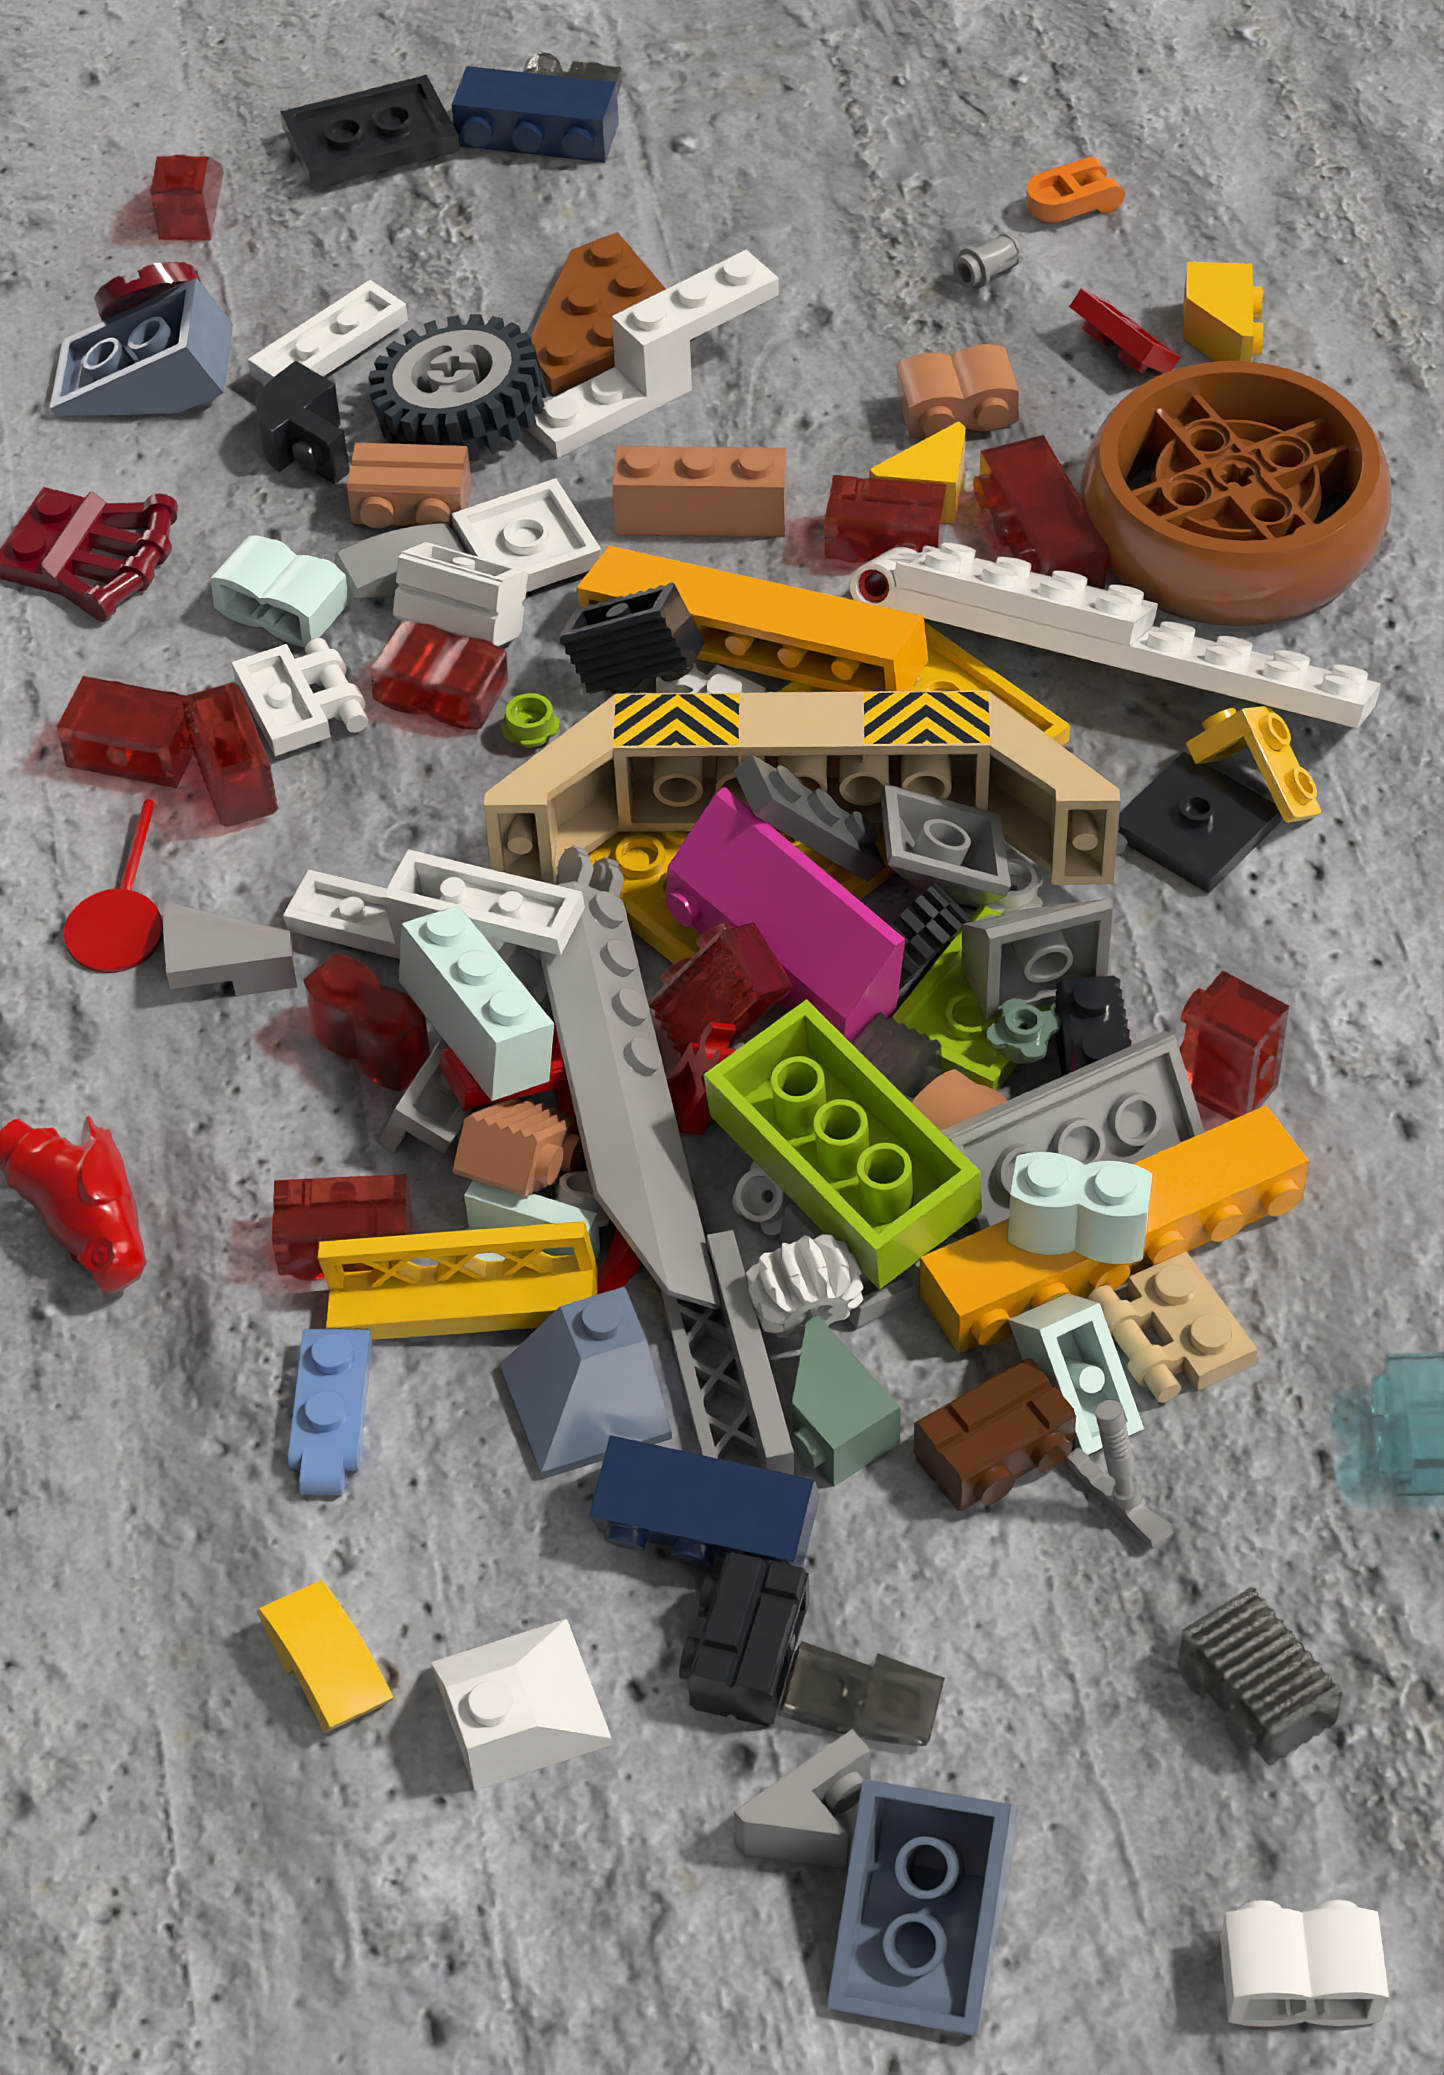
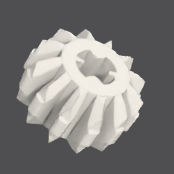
M804 1235L799 1241L791 1244L782 1242L781 1248L774 1252L763 1253L759 1257V1263L753 1265L746 1272L749 1286L748 1292L752 1299L757 1319H759L764 1332L775 1333L778 1338H788L796 1333L804 1337L806 1321L816 1315L827 1326L834 1321L845 1320L850 1315L849 1310L856 1308L863 1301L861 1293L863 1285L859 1276L861 1275V1270L853 1253L850 1254L845 1241L835 1240L832 1235H821L813 1240L809 1236Z

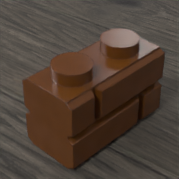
M1026 1358L914 1422L913 1452L916 1460L934 1482H938L940 1490L957 1511H963L978 1501L983 1505H991L1005 1497L1013 1488L1015 1480L1035 1468H1038L1041 1472L1050 1471L1068 1457L1074 1446L1076 1415L1074 1408L1056 1387L1053 1388L1051 1386L1049 1378L1033 1359Z

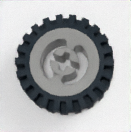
M470 314L467 325H461L459 315L447 317L448 327L438 329L435 320L424 324L426 334L420 336L414 329H411L403 334L406 346L393 341L386 347L388 357L382 355L377 357L374 362L376 370L370 371L369 374L370 386H368L381 433L384 439L387 438L388 444L467 446L469 461L480 458L477 448L486 445L491 454L503 449L500 441L501 437H505L514 443L522 437L519 426L531 429L536 423L534 413L542 414L544 409L543 398H546V388L535 345L532 344L531 337L526 331L521 334L520 327L517 324L510 322L507 326H504L503 318L492 316L487 324L484 325L482 314Z

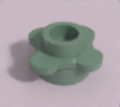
M1009 999L1001 1006L1002 1016L998 1023L991 1025L987 1029L986 1039L993 1048L999 1049L1006 1059L1020 1064L1033 1063L1045 1057L1049 1047L1050 1036L1061 1030V1018L1056 1012L1051 1010L1041 1012L1036 1007L1027 1005L1022 999Z

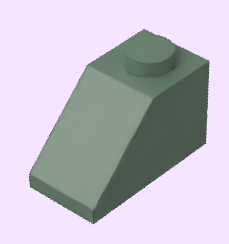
M816 1315L806 1321L792 1400L793 1433L790 1434V1441L797 1457L807 1468L813 1470L817 1467L830 1483L836 1486L900 1445L901 1407L822 1319Z

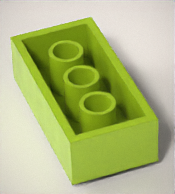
M807 999L704 1074L710 1116L826 1235H832L835 1240L846 1242L850 1254L853 1253L855 1255L860 1270L879 1290L917 1262L920 1257L926 1255L982 1212L981 1171Z

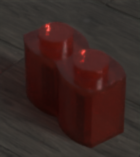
M411 621L399 622L370 669L373 699L395 711L414 715L428 714L434 719L456 728L468 730L482 729L508 682L507 652L486 639L468 636L451 637L431 624Z
M333 954L303 979L311 1026L316 1038L330 1051L346 1058L356 1059L362 1072L376 1084L390 1090L403 1091L413 1082L431 1055L424 1013L406 993L389 986L380 985L372 970L362 962L350 956Z

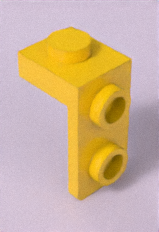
M1271 706L1245 708L1236 712L1235 708L1223 710L1203 721L1202 726L1205 731L1186 742L1195 764L1223 761L1249 747L1285 822L1309 820L1321 814V809L1316 800V785L1310 774L1300 767L1289 745L1291 741L1289 729L1283 719L1274 713Z

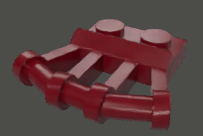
M43 487L0 548V579L62 595L96 620L104 622L116 613V605L134 592L145 591L155 578L154 567L156 564H163L172 552V544L169 540L170 526L177 520L178 504L173 497L160 493L149 496L145 502L106 503L96 493L91 491L86 497ZM148 528L142 535L122 530ZM93 548L127 558L125 561L94 554L90 551ZM75 575L107 584L103 587L98 585L91 587Z

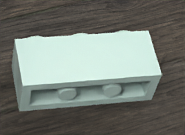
M458 905L402 923L399 982L490 1100L494 1101L549 1082L554 1032L553 1021Z

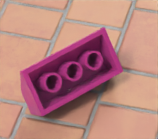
M724 787L718 791L667 867L666 904L671 914L679 923L686 927L692 926L711 943L716 954L724 962L731 965L736 964L755 981L760 992L768 1000L774 1003L780 1002L791 1011L807 999L853 1046L857 1045L896 1013L905 938L767 822L755 816L753 811Z

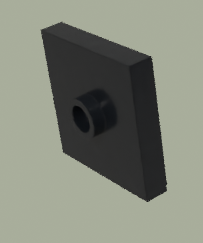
M1183 751L1119 813L1118 833L1126 838L1129 847L1205 892L1210 893L1281 822L1282 815L1277 805L1205 763L1195 764L1193 757Z

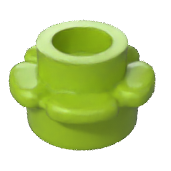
M535 693L518 695L509 701L505 709V722L501 724V730L505 738L510 742H517L520 746L526 748H535L543 745L548 740V737L551 738L557 734L560 728V720L558 716L553 715L552 704L546 697Z

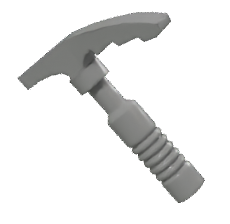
M1115 1400L1103 1401L1096 1406L1095 1415L1108 1474L1115 1478V1482L1106 1477L1103 1471L1080 1448L1072 1451L1065 1461L1079 1479L1117 1517L1150 1547L1154 1548L1173 1533L1172 1525L1152 1512L1141 1501L1140 1487L1132 1479L1135 1464L1123 1407Z

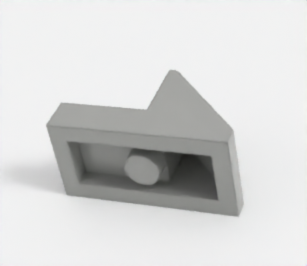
M852 1729L734 1810L737 1847L746 1856L835 1868H844L849 1865L848 1835L830 1812L834 1814L844 1813L859 1802L863 1779L870 1780L871 1750Z

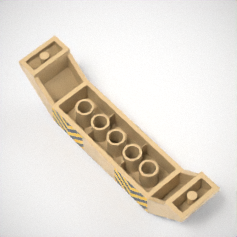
M989 691L615 694L484 793V813L491 870L555 885L556 876L558 875V860H560L564 853V849L575 845L590 853L618 832L691 831L713 796L724 787L751 809L734 772V769L751 755L756 756L774 768H777L779 765L786 767L794 774L800 784L813 792L816 789L825 791L839 808L849 814H852L854 811L861 813L870 821L875 830H884L880 793L884 784H889L1001 815L1004 841L1051 873V885L1114 884L1120 808L1119 788ZM769 824V825H770L771 827H773L776 831H781V830L777 829L776 827L772 826L771 824Z

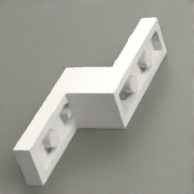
M744 250L613 315L615 367L544 402L542 414L534 413L536 423L531 429L526 428V430L558 459L691 391L690 340L778 296L779 278L749 251Z
M408 849L387 889L308 870L283 914L287 930L400 959L402 923L459 905L484 937L561 956L585 905L582 891Z

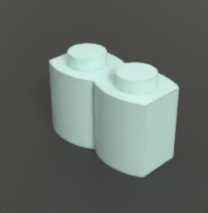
M247 536L210 578L214 608L220 613L246 626L263 627L282 641L300 647H306L307 643L311 640L320 638L348 605L346 575L334 563L313 556L296 555L281 541L262 536Z
M1031 1152L1018 1155L1010 1193L1008 1242L1017 1248L1037 1254L1057 1255L1076 1251L1084 1257L1103 1263L1126 1264L1140 1261L1143 1258L1153 1174L1139 1166L1119 1161H1099L1084 1165L1071 1157L1051 1152Z

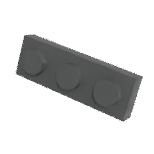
M754 755L748 757L734 769L755 816L867 882L886 867L875 845L879 840L878 833L870 821L861 813L854 811L852 814H849L839 808L825 791L816 789L813 792L800 784L794 774L786 767L779 765L777 768H774Z

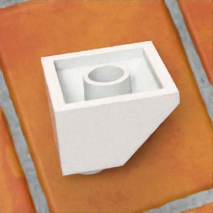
M567 1619L431 1662L432 1671L474 1791L612 1745L611 1735Z

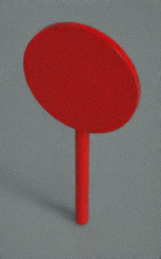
M146 799L143 802L120 889H109L90 895L76 905L66 920L64 941L67 950L78 964L89 970L101 973H117L132 969L146 961L160 944L163 934V922L158 908L145 895L132 891L155 803L151 799Z

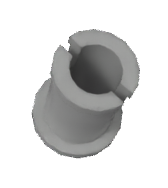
M1005 232L978 248L969 246L962 249L953 264L957 280L966 288L980 289L986 286L990 281V277L1022 262L1023 256L1019 255V253L1023 252L1021 244L1013 234Z

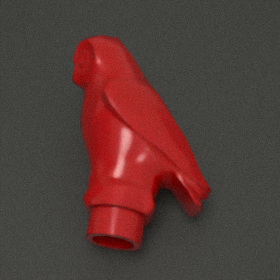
M88 1115L83 1124L81 1145H74L66 1138H61L54 1128L34 1129L21 1119H14L7 1123L0 1130V1170L5 1172V1180L9 1187L16 1190L24 1200L34 1206L52 1237L69 1251L74 1262L81 1264L90 1271L96 1284L105 1293L122 1291L139 1280L147 1262L139 1230L137 1206L123 1158L112 1138L110 1129L105 1130L102 1127H97Z

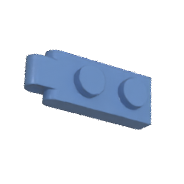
M303 1329L288 1455L289 1470L300 1471L301 1495H343L346 1471L360 1470L372 1354L370 1330Z

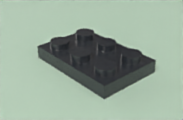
M427 75L280 111L282 128L311 189L336 185L342 181L373 173H383L393 168L424 160H434L440 156L460 151L458 133Z

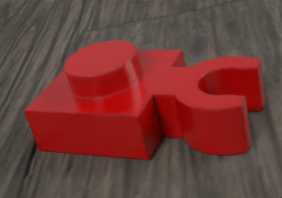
M716 1022L707 1024L701 1035L700 1043L690 1042L668 1078L667 1084L679 1133L703 1135L713 1118L709 1112L704 1074L736 1051L735 1049H728L730 1039L736 1032L734 1024Z

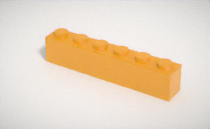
M610 545L576 587L580 607L585 608L590 604L595 605L600 601L604 603L610 598L615 600L619 596L625 597L630 593L636 594L640 590L645 592L649 588L655 589L660 585L666 586L673 582L705 641L696 659L836 692L909 691L929 662L923 615Z
M1265 1105L1133 1163V1165L1144 1168L1153 1174L1142 1260L1126 1264H1111L1089 1259L1076 1251L1057 1255L1028 1252L1008 1242V1218L920 1257V1297L958 1354L979 1345L990 1346L996 1344L1012 1331L1009 1319L1067 1293L1086 1298L1092 1291L1102 1285H1110L1115 1290L1130 1276L1185 1251L1193 1250L1210 1241H1225L1239 1232L1242 1227L1268 1215L1275 1217L1287 1213L1299 1201L1303 1200L1309 1160L1272 1111Z

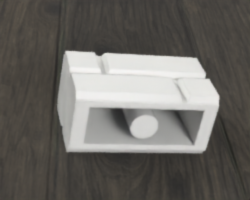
M425 542L402 551L398 557L396 582L399 583V586L395 590L393 616H396L395 618L414 623V631L420 635L442 637L451 634L464 638L463 645L468 649L481 652L495 651L499 645L517 638L522 632L524 616L522 602L526 597L528 573H526V570Z

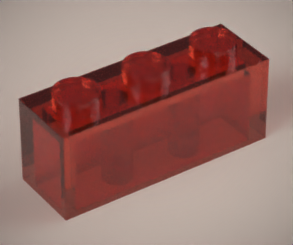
M1041 435L980 451L979 475L973 478L974 494L979 507L982 510L988 508L993 518L994 530L999 544L1002 547L1008 546L1014 558L1030 563V572L1052 577L1053 571L1072 572L1086 577V586L1105 589L1108 546L1093 525L1083 502L1045 436Z

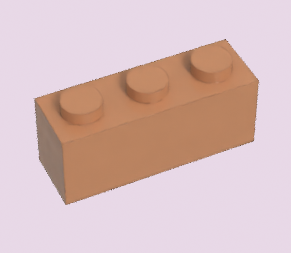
M616 446L612 483L616 535L785 537L787 509L786 448Z

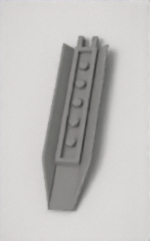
M573 845L568 849H564V853L560 860H558L557 874L559 875V884L557 886L582 891L585 908L561 956L540 950L539 954L593 1196L664 1294L713 1309H719L721 1302L652 1023L650 1008L643 986L623 899L619 898L624 883L623 874L620 872L621 867L618 866V862L607 857L595 860L594 865H592V861L589 860L590 855H588V851Z

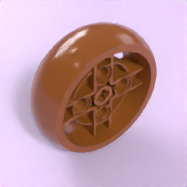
M1216 361L1190 365L1166 372L1136 388L1116 405L1095 434L1088 449L1080 486L1083 517L1088 534L1101 560L1124 586L1144 592L1143 600L1158 603L1157 608L1165 612L1201 623L1223 626H1257L1290 620L1320 608L1344 592L1363 573L1378 551L1389 523L1392 498L1389 466L1381 443L1373 428L1349 400L1333 388L1303 373L1271 364L1247 361ZM1157 462L1150 484L1131 491L1127 486L1128 483L1145 468ZM1337 493L1344 505L1331 517L1319 524H1314L1322 499Z

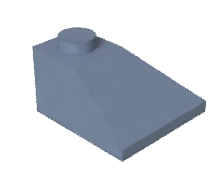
M625 1287L560 1306L500 1363L502 1376L542 1480L603 1461L610 1435L649 1444H657L672 1439V1431L647 1339Z

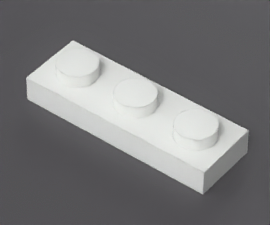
M369 280L248 359L250 374L265 385L271 378L296 360L324 377L407 322L406 304Z

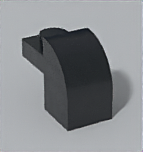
M295 360L271 378L258 395L256 408L263 452L268 463L278 472H281L296 461L304 470L315 472L335 485L347 476L350 471L345 433L338 428L341 426L336 386L335 383Z

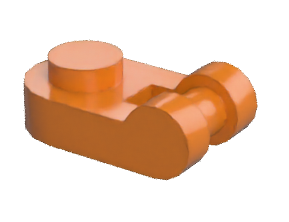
M1086 157L1033 176L1027 183L1026 208L1033 217L1045 223H1058L1096 209L1101 213H1111L1122 204L1125 192L1113 178H1106L1107 171L1097 158Z

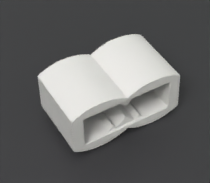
M1259 1900L1245 1903L1237 1910L1225 1913L1220 1943L1228 2022L1245 2026L1269 2027L1301 2022L1326 2026H1356L1382 2021L1389 1994L1378 1912L1357 1908L1354 1903L1345 1900L1326 1901L1316 1905L1313 1910L1305 1912L1283 1909L1275 1902Z

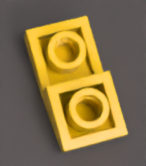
M322 1580L262 1606L256 1611L286 1675L295 1673L324 1734L388 1704L394 1698L357 1629Z

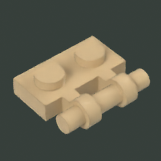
M1187 1251L1130 1276L1127 1292L1133 1299L1132 1302L1120 1300L1110 1285H1102L1096 1288L1088 1297V1300L1100 1303L1113 1342L1118 1343L1130 1360L1127 1368L1139 1386L1148 1387L1160 1403L1168 1402L1179 1394L1181 1385L1174 1375L1180 1372H1184L1195 1389L1199 1391L1256 1364L1258 1349ZM1152 1326L1165 1346L1152 1345L1142 1331Z

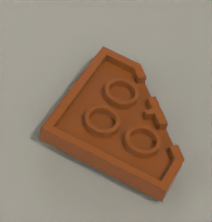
M618 232L596 239L570 251L531 336L545 387L552 396L572 389L614 368L612 316L666 290L663 284Z

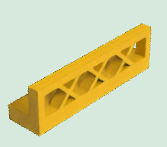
M585 1221L319 1242L318 1260L330 1289L326 1329L370 1330L372 1340L538 1328L560 1306L597 1295L598 1266ZM573 1247L575 1255L551 1256L542 1252V1250L547 1248ZM497 1253L506 1258L504 1260L485 1261L476 1257V1255ZM430 1258L439 1262V1264L419 1266L410 1262V1260ZM364 1263L374 1269L344 1272L341 1264Z

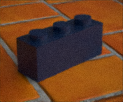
M466 66L451 103L453 126L458 133L460 147L605 163L619 125L617 83L611 81Z
M610 1435L589 1517L599 1531L605 1532V1542L625 1549L644 1551L646 1542L673 1547L671 1554L673 1557L696 1565L712 1566L714 1557L725 1559L726 1555L734 1552L761 1558L767 1564L774 1561L803 1568L820 1493L814 1479Z

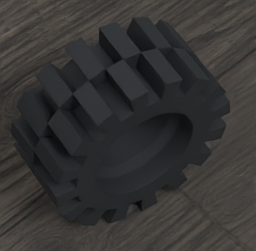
M937 883L930 886L889 925L905 938L899 991L962 930V924L968 923L971 920V917Z

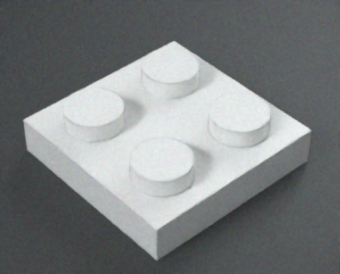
M556 478L452 513L453 529L467 553L526 570V573H528L526 592L589 571L602 555L600 546Z

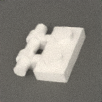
M316 638L307 643L305 647L307 655L294 659L287 644L231 662L234 679L275 756L330 738L328 719L335 718L338 721H343L347 730L354 733L363 730L368 725L369 720L364 712L366 702L356 685L348 683L345 677L347 668L340 654L336 650L330 649L322 638ZM316 683L319 686L325 687L326 690L313 694L309 685Z

